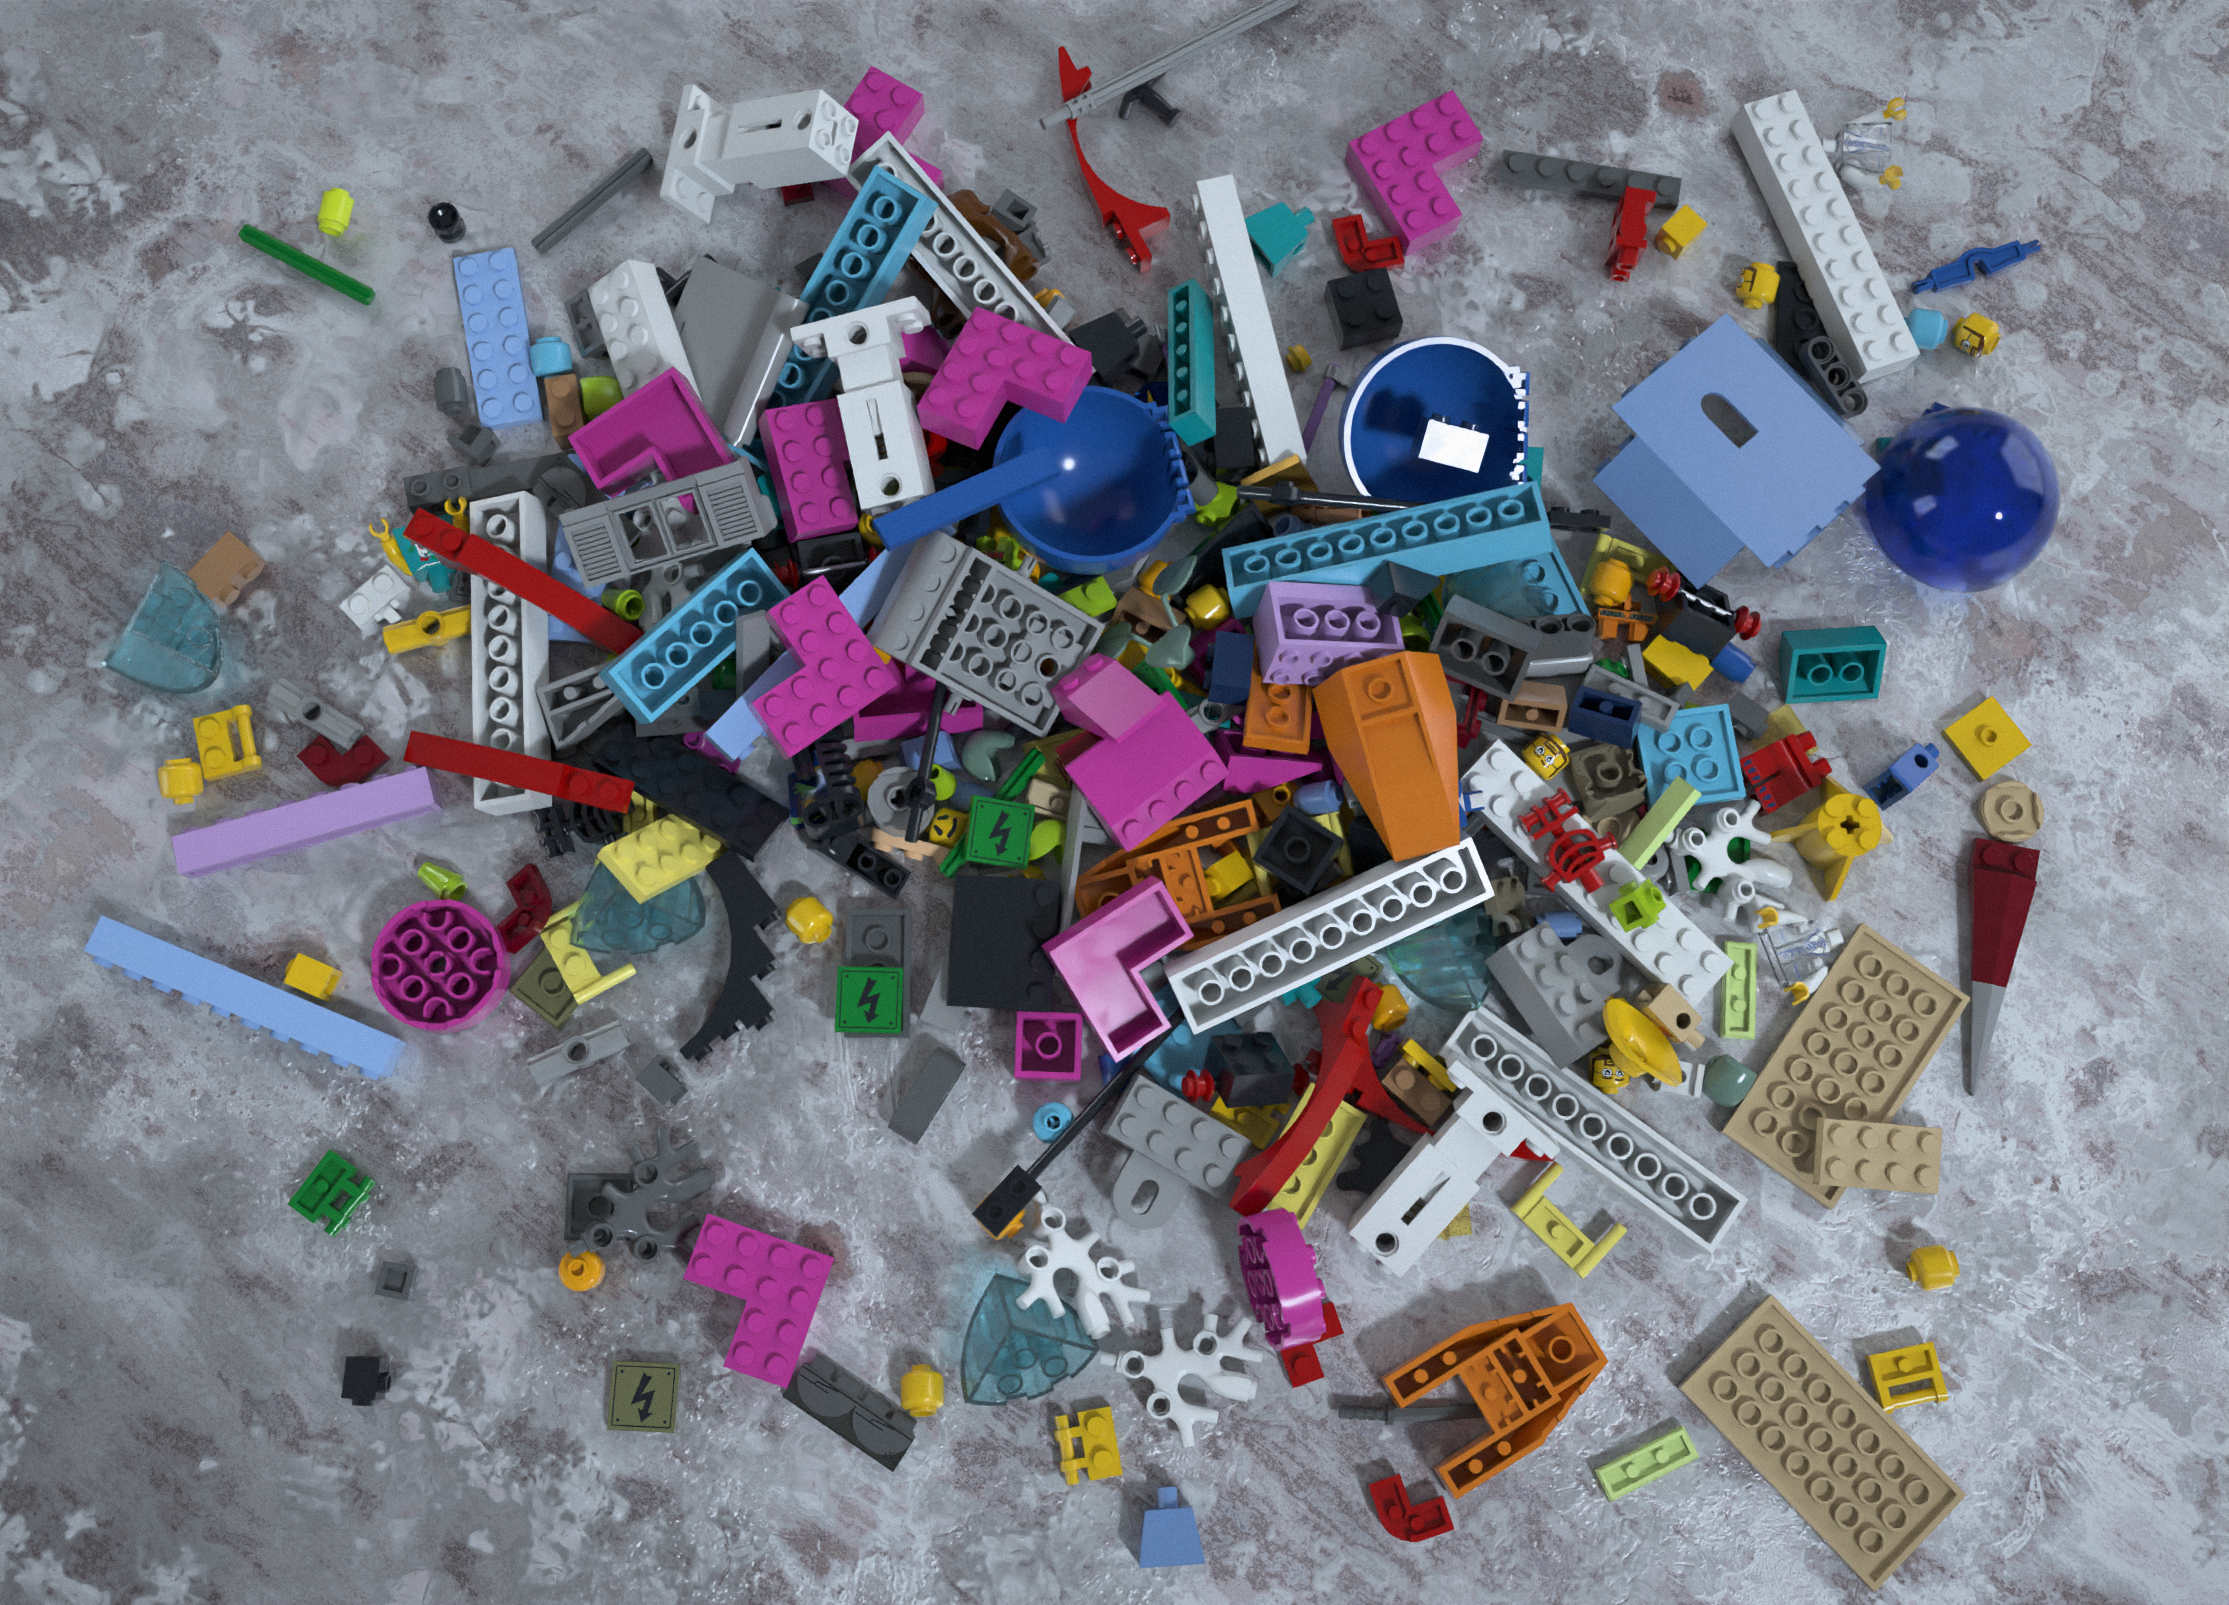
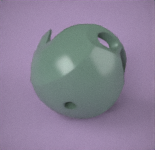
M984 728L974 731L968 736L962 748L961 758L963 766L972 776L982 781L997 782L1001 775V767L995 754V749L1012 748L1015 742L1014 736L1007 731L996 728Z
M1728 1054L1722 1056L1715 1055L1705 1065L1701 1091L1714 1103L1724 1107H1733L1746 1097L1757 1074Z

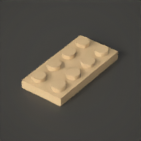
M1817 1117L1813 1184L1938 1194L1943 1129Z

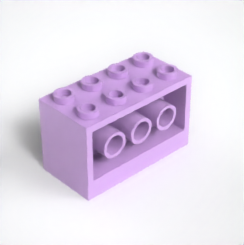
M1269 581L1252 620L1262 683L1317 686L1340 669L1405 650L1398 617L1376 611L1371 586Z

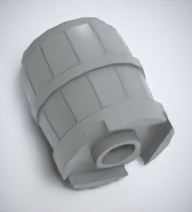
M893 767L884 770L878 775V778L874 780L868 790L867 804L875 824L883 832L894 837H905L911 808L906 803L905 807L898 808L897 804L891 803V799L896 798L897 794L903 793L905 796L907 786L911 780L917 777L918 773L909 767ZM935 802L931 807L923 811L919 835L925 831L934 815Z

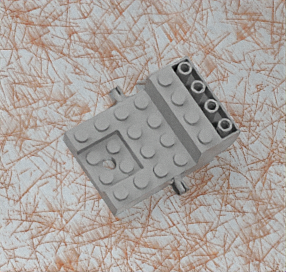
M936 530L918 539L866 638L878 650L944 684L952 692L942 709L949 714L955 716L963 699L975 701L1030 733L1045 739L1060 711L1050 690L1059 683L1062 677L1071 674L1083 665L1085 659L1090 656L1105 625L1034 584L1029 576L1038 560L1026 554L1018 571L1010 570L975 548L969 547L953 537ZM1051 658L1053 670L1048 675H1042L1040 671L1042 661Z

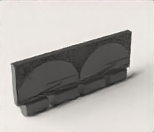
M564 452L537 479L539 483L533 489V493L546 507H550V511L559 520V514L568 508L574 507L575 510L609 499L603 492L597 489L594 482ZM621 513L619 517L631 546L643 532L624 513Z
M817 1354L811 1364L805 1361L782 1397L894 1472L916 1438L911 1432L917 1421L900 1409H897L891 1419L888 1418L886 1415L891 1409L892 1404L872 1390L868 1392L864 1400L860 1399L858 1396L865 1385L844 1371L841 1372L836 1381L832 1380L831 1377L836 1371L837 1366Z

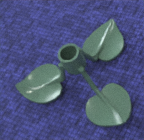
M1196 555L1188 556L1169 564L1159 573L1154 581L1152 591L1155 595H1161V602L1173 626L1159 641L1152 644L1135 633H1130L1132 625L1129 622H1121L1108 628L1099 637L1090 656L1101 653L1116 659L1125 650L1128 641L1134 640L1149 648L1145 655V662L1149 666L1158 668L1175 667L1177 670H1183L1188 667L1196 657V652L1188 645L1191 631L1187 625L1178 624L1169 605L1168 597L1169 595L1176 594L1184 587L1192 574L1198 557Z

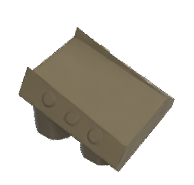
M1604 743L1568 754V764L1587 815L1594 823L1627 811H1637L1648 802L1644 793L1648 780L1644 772L1635 769L1632 762L1634 756L1632 750Z

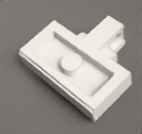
M386 564L338 606L362 631L375 620L380 623L384 618L393 625L405 622L395 609L401 605L398 600L411 589Z

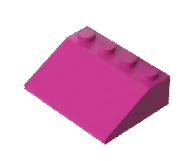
M1168 690L1159 695L1165 700L1167 706L1120 744L1102 738L1064 767L1114 844L1126 852L1132 850L1230 775L1215 749Z

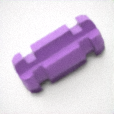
M1392 1031L1385 1034L1387 1037L1381 1039L1372 1051L1373 1056L1370 1055L1373 1067L1378 1070L1384 1067L1383 1063L1389 1061L1398 1049L1396 1046L1403 1041L1400 1036Z

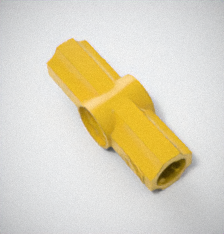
M471 604L442 612L426 611L416 619L383 627L384 642L389 653L395 655L428 645L439 647L447 644L451 639L472 634ZM440 623V628L436 633L428 634V630L433 624Z

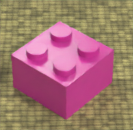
M1017 1011L1015 1081L1080 1083L1083 1014Z

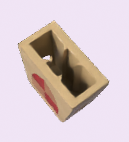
M1670 983L1646 984L1629 1003L1650 1019L1662 1031L1670 1043H1683L1689 1050L1695 1051L1705 1041V1037L1696 1029L1702 1021V1017Z

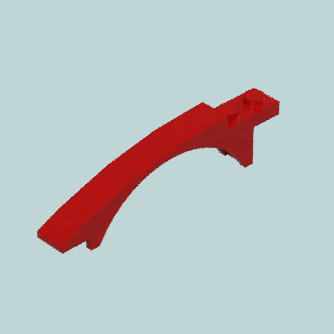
M1064 46L1058 48L1059 87L1062 107L1065 102L1092 88V84L1089 81L1092 72L1087 65L1077 70ZM1078 117L1073 120L1068 118L1065 120V126L1082 186L1101 227L1104 228L1111 225L1116 239H1122L1126 246L1124 251L1131 265L1135 264L1140 274L1151 269L1152 254L1144 240L1170 228L1171 215L1167 207L1151 206L1136 202L1117 193L1105 184L1092 170L1081 150L1076 130Z
M421 508L417 509L402 533L405 539L432 552L440 563L447 568L473 574L506 589L560 620L606 652L610 651L619 656L645 634L630 623L523 560L473 533L471 535Z
M412 730L403 759L404 762L448 773L493 781L602 810L627 814L635 782L623 778Z
M1355 976L1343 1004L1321 999L1315 1006L1311 1007L1320 1024L1323 1043L1322 1061L1317 1082L1306 1106L1285 1134L1261 1154L1236 1166L1233 1174L1240 1177L1241 1180L1228 1207L1242 1217L1261 1213L1309 1154L1341 1104L1367 1053L1366 1050L1360 1047V1044L1384 993L1367 977Z
M1365 1034L1360 1047L1366 1050L1367 1053L1346 1092L1350 1096H1353L1354 1092L1359 1094L1353 1106L1377 1118L1384 1119L1387 1123L1406 1132L1421 1137L1427 1132L1433 1137L1436 1131L1419 1124L1406 1115L1383 1089L1372 1065L1368 1035ZM1311 1048L1302 1062L1308 1065L1307 1071L1316 1077L1319 1075L1322 1054ZM1525 1140L1518 1145L1509 1157L1502 1152L1497 1156L1517 1161L1550 1163L1555 1159V1157L1553 1159L1549 1158L1545 1153L1542 1157H1539L1527 1147Z

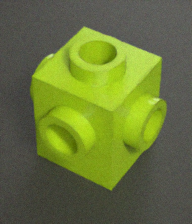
M1217 481V494L1209 504L1198 506L1194 502L1196 508L1194 513L1195 521L1200 522L1204 526L1218 527L1241 506L1240 498L1236 496L1237 487Z
M1649 878L1638 884L1635 879L1624 884L1618 889L1620 894L1608 905L1625 933L1639 926L1645 929L1653 925L1660 919L1658 914L1667 906L1663 901L1661 891L1653 885Z

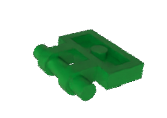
M329 1149L288 1202V1205L313 1224H318L322 1217L326 1215L331 1221L324 1231L330 1236L336 1237L342 1227L347 1228L352 1221L350 1217L361 1203L365 1204L370 1198L371 1194L369 1192L377 1182L368 1175H365L359 1185L351 1181L359 1169L340 1154ZM344 1190L350 1196L342 1207L337 1209L332 1204Z

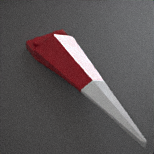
M1982 838L1973 839L1968 864L1971 944V1024L1968 1086L1970 1096H1974L1977 1092L2037 885L2035 879L2040 850Z

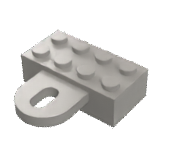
M1547 920L1502 947L1484 961L1560 1070L1584 1056L1610 1037L1603 1019L1604 1000L1624 986L1627 971L1622 955L1605 938L1594 934H1587L1565 947ZM1594 956L1601 958L1606 965V971L1601 975L1592 973L1588 967V960Z
M1133 1075L1100 1131L1102 1134L1131 1150L1112 1185L1111 1202L1113 1209L1124 1223L1138 1229L1147 1230L1163 1225L1172 1217L1189 1185L1211 1198L1221 1200L1234 1176L1233 1173L1236 1166L1243 1160L1252 1141L1145 1077ZM1146 1180H1152L1156 1185V1193L1147 1210L1137 1214L1132 1209V1200L1141 1184Z

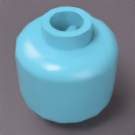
M1914 308L1908 318L1903 317L1918 349L1934 350L1938 344L1944 343L1948 320L1943 319V314L1940 311Z
M561 337L536 339L537 344L530 348L532 371L536 377L547 379L568 375L572 372L573 366L569 344L562 342Z
M1045 1103L1034 1114L1032 1121L1033 1131L1042 1143L1051 1145L1074 1120V1115L1062 1103ZM1052 1117H1057L1059 1121H1054ZM1048 1119L1051 1121L1050 1127L1047 1125ZM1060 1124L1058 1128L1053 1129L1054 1125Z

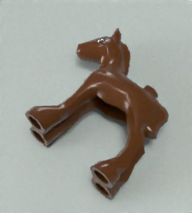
M961 189L954 194L946 196L980 237H986L1002 247L1004 264L1020 283L1030 280L1037 274L1041 267L1040 263L1033 256L1030 249L1021 243L1017 234L1006 228L994 214L987 215L991 206L979 201L975 193L969 189ZM910 253L904 264L925 283L932 297L929 314L930 320L935 329L940 330L943 338L948 340L956 338L966 325V318Z

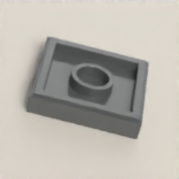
M629 1173L567 1174L564 1240H580V1234L584 1233L589 1223L596 1220L604 1222L610 1218L614 1212V1204L601 1194L600 1191L608 1182L624 1193L634 1191L635 1183L631 1180ZM598 1229L594 1233L595 1240L602 1237V1229ZM619 1236L615 1241H630L631 1239L626 1236Z

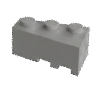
M615 659L536 688L557 750L574 748L624 706L598 676V673Z

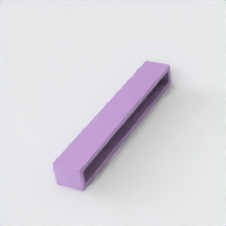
M413 765L404 768L403 773L397 775L380 774L374 776L372 781L360 784L354 782L344 784L340 787L339 791L332 793L327 791L315 792L308 796L309 799L303 801L287 800L278 803L277 808L266 811L265 809L250 810L245 813V817L238 819L221 818L215 820L213 825L209 827L194 826L185 828L181 831L182 834L171 837L178 872L184 877L194 879L442 810L434 773L426 766Z

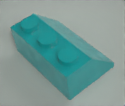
M1875 625L1782 631L1778 661L1785 704L1878 698L1887 643Z

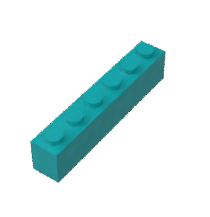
M1194 278L1167 290L1169 425L1188 446L1216 435L1213 301Z

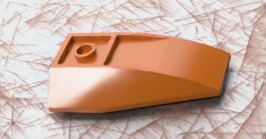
M1402 651L1340 669L1312 689L1328 749L1394 862L1404 861L1460 845L1457 720L1439 654Z

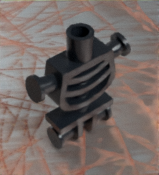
M631 798L627 814L570 801L568 820L565 818L561 804L554 802L552 807L531 811V816H535L538 825L535 827L536 833H543L545 837L539 841L540 846L545 847L547 854L545 862L561 859L564 857V854L572 855L576 853L570 835L572 831L586 843L596 845L604 843L607 846L617 841L615 836L622 832L619 818L634 813L635 804ZM548 812L551 813L553 819L551 821L549 819ZM597 823H599V825L605 830L604 832L601 830ZM587 826L590 832L595 835V837H591L586 832L584 827ZM556 829L557 834L551 835L550 830ZM558 842H560L562 852L559 851Z

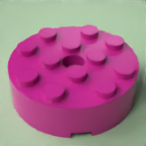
M425 900L404 908L383 927L371 953V982L374 992L383 1007L401 1022L430 1033H456L477 1025L496 1009L503 999L510 982L511 955L506 951L504 939L496 925L476 909L455 900ZM445 958V971L435 973L437 962Z
M1279 1207L1240 1218L1237 1225V1233L1239 1236L1243 1235V1238H1241L1243 1245H1239L1237 1248L1242 1277L1257 1323L1264 1322L1265 1331H1269L1265 1333V1339L1275 1351L1319 1340L1322 1333L1326 1332L1321 1299L1326 1297V1292L1322 1280L1316 1277L1313 1266L1317 1263L1314 1248L1311 1244L1306 1245L1295 1213L1293 1211L1288 1212L1285 1208Z

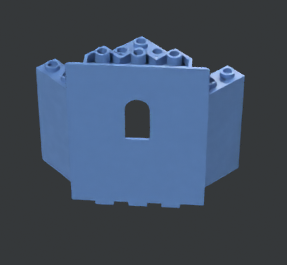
M1725 313L1696 338L1693 336L1689 337L1679 347V352L1667 362L1664 359L1661 360L1650 371L1651 375L1638 386L1633 383L1621 395L1622 399L1611 407L1637 436L1629 435L1618 446L1621 452L1613 460L1610 457L1606 458L1595 469L1598 475L1592 479L1607 497L1697 589L1707 584L1746 546L1767 568L1773 565L1778 570L1799 554L1866 491L1862 485L1881 469L1861 448L1866 441L1763 338L1752 339ZM1707 395L1721 397L1757 434L1741 448H1738L1702 411V398Z

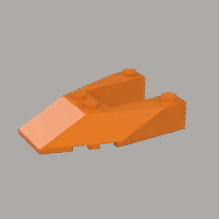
M1252 798L1168 821L1129 852L1121 848L1077 878L1075 900L1081 920L1151 875L1162 880L1194 937L1174 950L1193 951L1282 911L1277 892L1214 909L1197 847L1259 831L1260 827Z
M1569 1302L1468 1325L1380 1376L1379 1379L1395 1406L1402 1409L1458 1374L1491 1430L1432 1466L1449 1496L1457 1500L1542 1446L1555 1426L1563 1420L1571 1406L1580 1395H1583L1609 1361L1573 1303Z

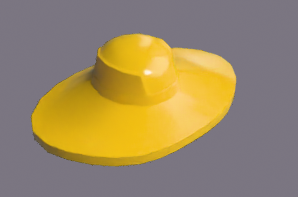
M1611 998L1603 1006V1019L1606 1030L1612 1040L1608 1049L1614 1065L1627 1076L1637 1078L1648 1072L1660 1081L1672 1087H1677L1682 1083L1681 1067L1669 1040L1650 1019L1636 1008L1624 1001Z

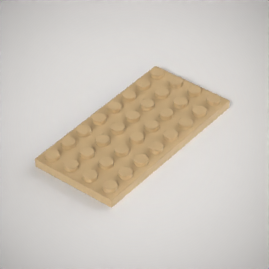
M1864 923L1859 924L1828 969L1827 976L1816 991L1811 994L1758 1073L1746 1097L1738 1103L1719 1133L1824 1208L1833 1210L1847 1187L1813 1184L1817 1117L1890 1123L1971 998Z
M1768 1294L1677 1387L1871 1591L1875 1592L1966 1496L1948 1475L1772 1294Z

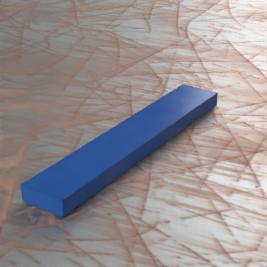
M1044 445L874 519L872 526L887 551L890 552L936 530L1060 476L1061 470Z

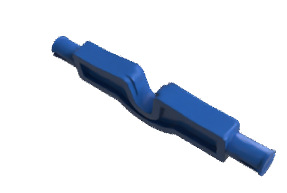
M2035 239L2022 245L2016 240L1993 249L1985 247L1974 248L1963 253L1955 262L1931 270L1925 279L1912 282L1911 288L1912 290L1915 289L1913 293L1917 295L1932 289L1933 293H1939L1950 288L1968 285L1976 278L1973 264L1978 265L1986 277H1991L2007 268L2021 264L2027 255L2040 252L2041 245H2037L2039 241Z

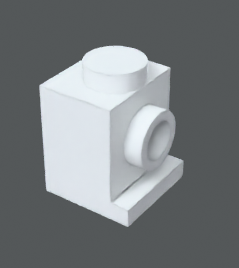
M1679 1061L1683 1076L1682 1083L1677 1087H1672L1651 1075V1083H1655L1654 1092L1693 1100L1701 1096L1705 1065Z

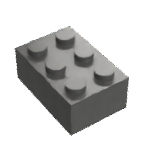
M1454 594L1442 615L1427 653L1439 654L1445 674L1513 703L1544 633Z

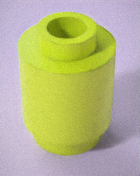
M331 188L330 191L323 192L317 217L318 229L321 232L341 237L344 231L348 230L354 200L349 197L347 191L340 188Z

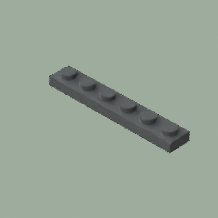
M1504 149L1501 156L1498 182L1619 202L1627 186L1657 191L1653 207L1675 211L1679 203L1682 178Z

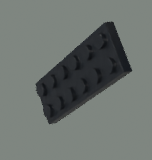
M630 714L591 759V766L606 775L635 782L633 791L753 863L790 816L788 808L667 736L636 737L634 717Z

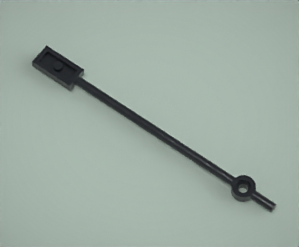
M1278 481L1276 486L1270 488L1238 485L1236 491L1237 498L1266 500L1276 505L1310 504L1394 512L1431 504L1429 502L1301 491L1291 481ZM1559 506L1552 507L1546 513L1550 530L1599 534L1610 529L1611 516L1600 515L1599 510L1585 509L1581 510L1580 513L1570 512L1568 507Z
M992 506L960 520L957 537L963 539L965 545L976 548L977 538L987 535ZM937 680L917 777L911 780L905 792V803L911 809L904 840L910 843L918 842L923 811L934 804L937 796L935 784L930 780L943 715L942 709L945 705L948 690L944 684Z
M1180 1006L1167 1019L1171 1027L1144 1044L1027 1171L1017 1165L972 1213V1216L997 1238L1042 1190V1186L1036 1182L1037 1178L1186 1019Z

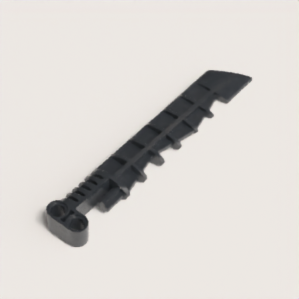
M785 529L771 530L766 536L751 540L752 545L746 548L753 547L770 569L774 568V561L780 567L786 566L788 559L794 562ZM800 580L795 591L790 585L784 586L791 595L802 589ZM841 723L791 757L797 780L804 779V781L811 780L810 777L816 776L810 752H817L829 797L809 803L802 813L808 835L816 840H825L857 831L866 822V811L860 789L853 786L857 779L855 776L850 775L854 768L847 764L851 758L848 754H844L848 748L846 744L841 743L845 738ZM848 808L858 809V812L853 816L843 814ZM822 816L826 818V821L820 825L811 823L816 817Z

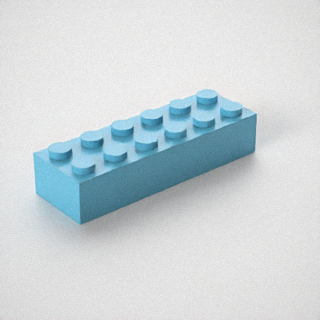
M753 547L740 551L598 673V676L640 725L652 723L736 649L737 617L760 610L767 612L791 596V594Z

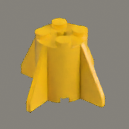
M1827 775L1821 780L1822 784H1820L1821 805L1805 815L1797 826L1769 832V834H1771L1770 842H1795L1797 852L1801 857L1804 856L1810 862L1809 865L1816 869L1824 870L1826 902H1833L1837 899L1852 862L1874 849L1878 844L1893 842V835L1882 823L1877 805L1873 800L1850 793L1834 778Z

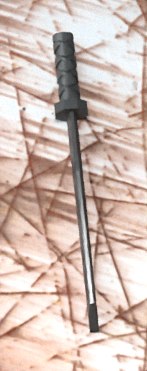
M1385 1404V1407L1379 1408L1339 1405L1338 1410L1339 1419L1384 1421L1385 1425H1393L1397 1421H1441L1484 1418L1476 1404L1442 1407H1404L1402 1409L1394 1407V1404Z

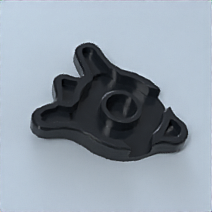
M1379 1118L1372 1121L1369 1141L1355 1147L1353 1150V1156L1360 1162V1167L1339 1174L1336 1178L1338 1189L1342 1191L1357 1190L1370 1196L1412 1147L1397 1140L1384 1119Z

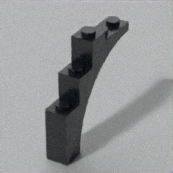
M731 849L706 867L707 872L719 889L727 910L731 933V955L725 986L714 1011L699 1032L679 1050L691 1064L695 1061L698 1063L705 1061L714 1053L712 1048L723 1040L727 1043L740 1033L739 1027L742 1024L751 1033L755 1030L760 1033L775 1021L772 1017L777 1014L773 1006L755 985V982L757 980L763 982L770 978L777 971L775 966L780 962L758 936L757 932L761 929L763 932L771 929L778 923L779 919L777 917L782 912Z

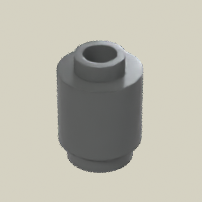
M448 367L437 370L436 377L433 380L437 410L443 412L446 416L461 415L469 407L465 377L461 375V370Z

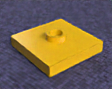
M1993 695L1941 732V735L1980 783L2032 746Z

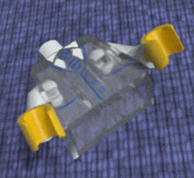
M1895 97L1891 99L1886 110L1880 108L1849 121L1842 126L1835 140L1821 139L1820 141L1827 157L1834 159L1833 170L1837 178L1843 179V181L1857 191L1883 188L1885 184L1891 190H1896L1901 186L1900 179L1894 178L1904 175L1901 167L1898 165L1890 166L1892 122H1888V118L1892 117L1896 121H1901L1906 117L1907 112L1905 109L1895 111L1896 108L1905 105L1903 98Z
M1773 907L1756 910L1755 914H1760L1763 918V924H1759L1758 928L1764 929L1758 935L1781 990L1784 989L1785 993L1788 991L1792 992L1795 1000L1791 1004L1793 1006L1808 999L1809 995L1816 991L1827 976V966L1834 962L1830 950L1844 944L1842 934L1836 927L1822 931L1817 920L1808 921L1802 914L1775 910Z

